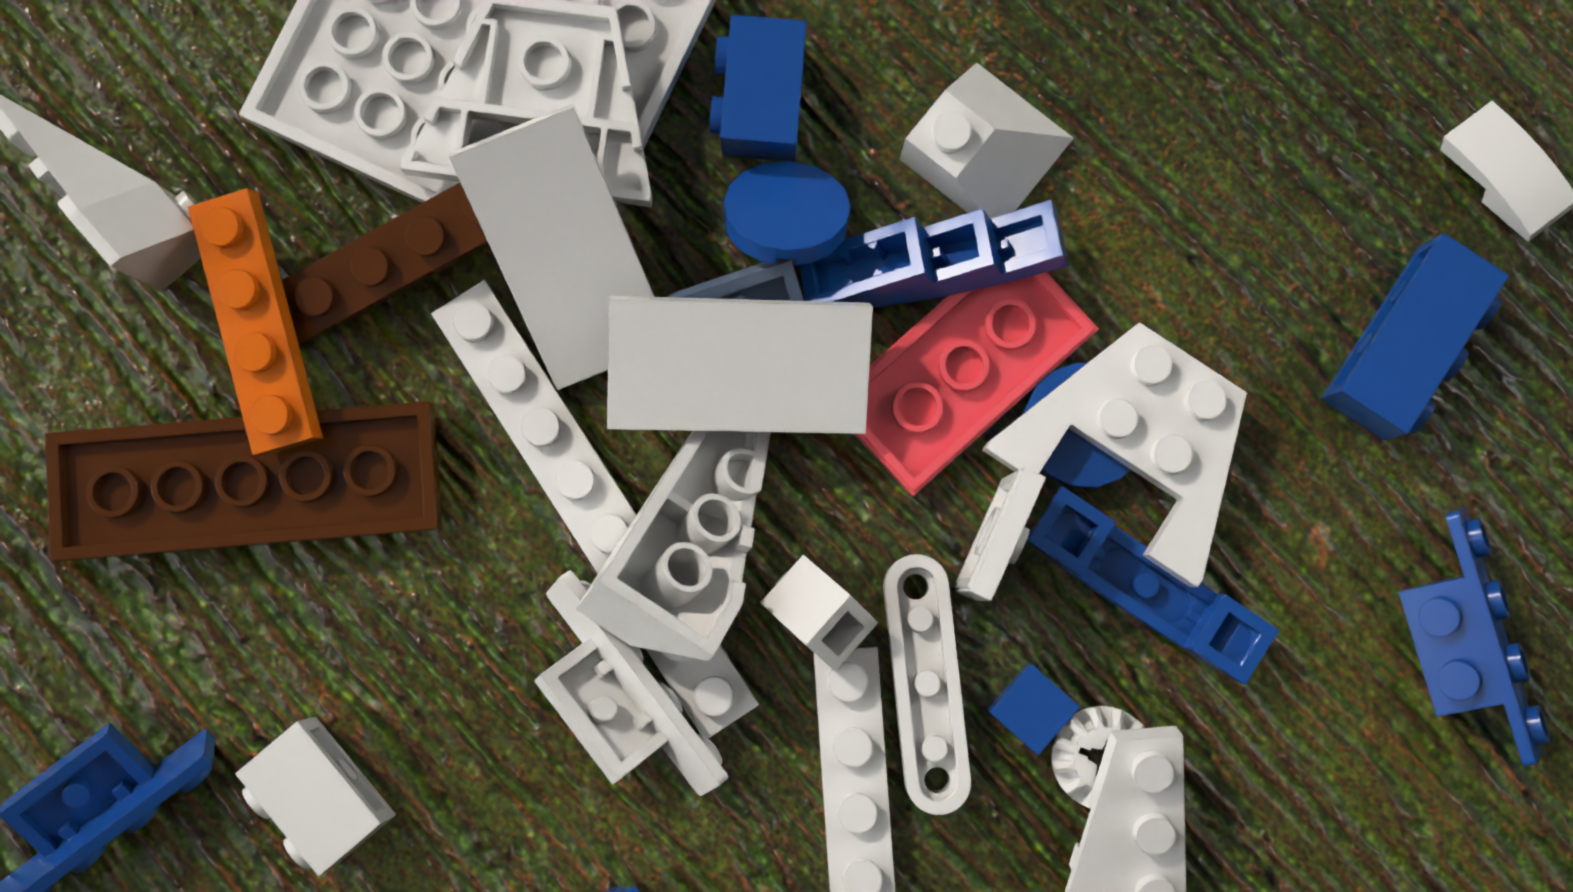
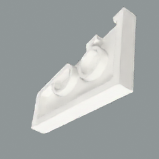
M1177 726L1110 731L1088 801L1091 809L1080 843H1075L1069 862L1071 873L1065 892H1186L1183 735Z

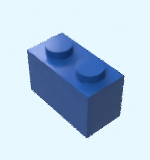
M731 15L729 37H717L715 74L726 76L724 97L712 96L710 134L720 135L723 156L796 161L807 21Z

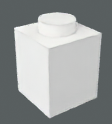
M802 555L792 568L778 579L774 588L760 602L834 671L839 668L878 624L848 592L805 555Z

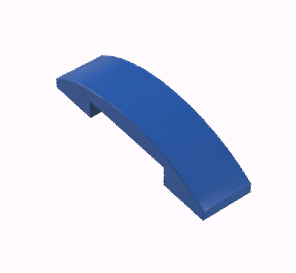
M1063 486L1060 487L1028 535L1026 542L1077 580L1142 624L1216 670L1245 685L1276 637L1279 629L1226 594H1217L1202 583L1198 587H1189L1143 557L1142 555L1147 547L1114 526L1116 521Z

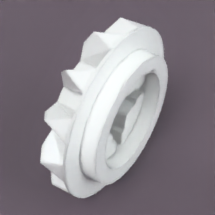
M1095 706L1075 713L1057 733L1052 747L1053 771L1064 792L1074 801L1091 809L1088 801L1096 779L1097 765L1088 760V756L1079 753L1080 748L1082 747L1087 750H1091V748L1103 749L1109 738L1110 731L1145 728L1144 725L1127 712L1114 707Z

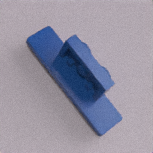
M1466 507L1451 510L1446 514V520L1463 576L1409 587L1398 592L1436 717L1504 704L1523 766L1538 765L1542 755L1541 745L1550 744L1549 731L1540 706H1528L1521 683L1530 681V671L1523 648L1519 642L1509 644L1502 619L1511 618V612L1501 581L1490 582L1482 557L1491 555V546L1485 526L1481 518L1470 520Z
M108 723L2 802L0 817L39 853L0 881V892H50L52 885L70 871L74 874H79L89 868L101 856L107 843L123 831L129 834L138 831L153 818L158 811L159 804L178 790L181 793L191 791L208 776L212 769L215 737L207 729H204L154 766L111 723Z

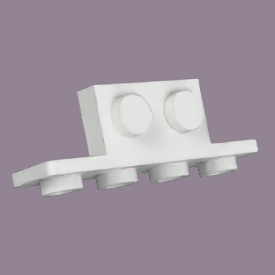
M571 570L560 576L546 592V595L582 644L534 680L612 785L658 748L662 747L698 795L702 796L719 787L728 779V775L721 766L722 757L716 746L706 736L696 734L682 715L683 708L677 695L666 684L657 683L642 663L643 654L639 647L628 645L575 610L591 584L584 580L580 581Z

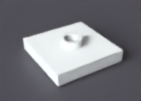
M1024 467L1001 479L954 584V588H956L954 592L974 601H992L1008 562L1014 564L1017 561L1026 543L1029 529L1024 526L1044 484L1045 476Z

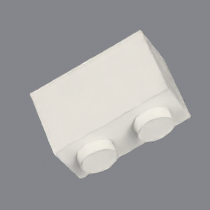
M317 717L294 723L235 773L245 786L242 794L247 804L260 817L264 819L271 817L287 837L283 843L290 857L300 867L306 870L312 868L318 877L337 866L396 815Z

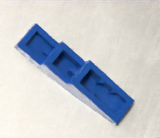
M1048 200L992 219L989 218L983 208L926 227H922L919 221L912 217L847 238L832 254L810 264H801L800 270L805 301L870 303L873 308L940 298L1000 285L1069 266L1058 211L1053 202Z

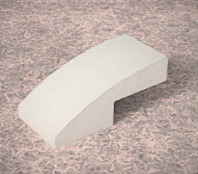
M1493 101L1486 104L1444 136L1440 150L1486 189L1482 203L1527 242L1573 208V189L1568 181L1530 135Z

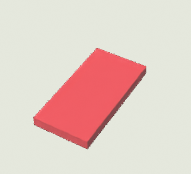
M1047 272L1000 285L949 295L870 365L866 434L855 435L902 488L913 497L1099 328Z

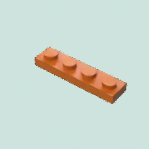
M245 188L188 206L252 455L265 456L323 439L259 192Z

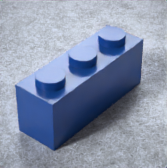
M1445 233L1419 246L1320 399L1382 440L1408 433H1416L1427 422L1435 409L1436 404L1430 398L1441 381L1446 382L1450 380L1465 363L1469 351L1464 348V345L1475 329H1482L1500 308L1502 299L1497 294L1509 275Z

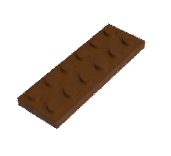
M428 401L319 410L316 413L323 439L265 456L252 455L243 417L45 433L50 561L66 562L443 530L435 404Z

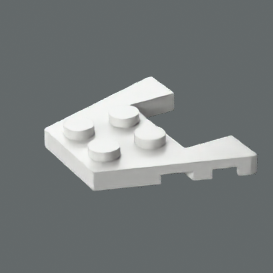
M484 0L452 61L454 68L439 97L433 98L423 117L426 122L413 147H407L401 159L400 169L408 176L460 182L449 159V155L453 151L468 146L473 119L523 124L573 103L585 133L600 135L597 161L615 203L652 207V191L616 7L567 0Z
M1139 322L1046 397L1027 410L1012 424L988 441L982 451L1014 472L1025 467L1039 474L1067 429L1078 434L1176 499V503L1142 556L1189 587H1198L1204 577L1247 392Z

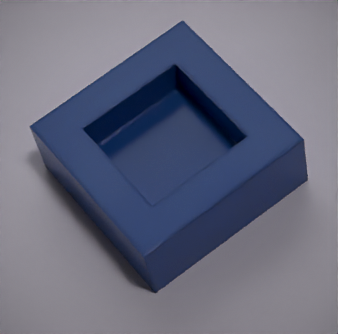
M1027 663L986 711L1033 753L1039 755L1080 706L1033 664Z

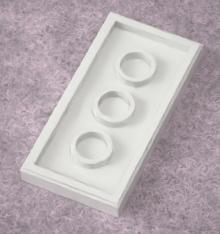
M572 103L453 151L449 155L453 168L556 390L608 370L609 296L655 297Z
M609 296L607 429L866 434L873 306L870 303Z

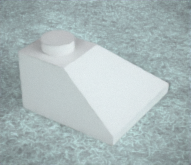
M976 63L945 89L905 138L900 160L967 213L983 208L989 218L992 219L1018 209L1071 143L1073 137Z

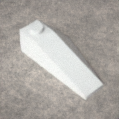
M0 95L1 131L8 140L29 158L34 159L38 156L28 165L40 181L49 185L62 197L57 202L58 206L111 267L162 292L201 259L188 206L197 204V202L186 191L183 190L175 196L151 179Z
M692 431L575 610L630 646L709 661L717 651L743 604L746 583H743L742 580L746 555L753 544L755 529L751 528L756 495L762 488L771 432Z

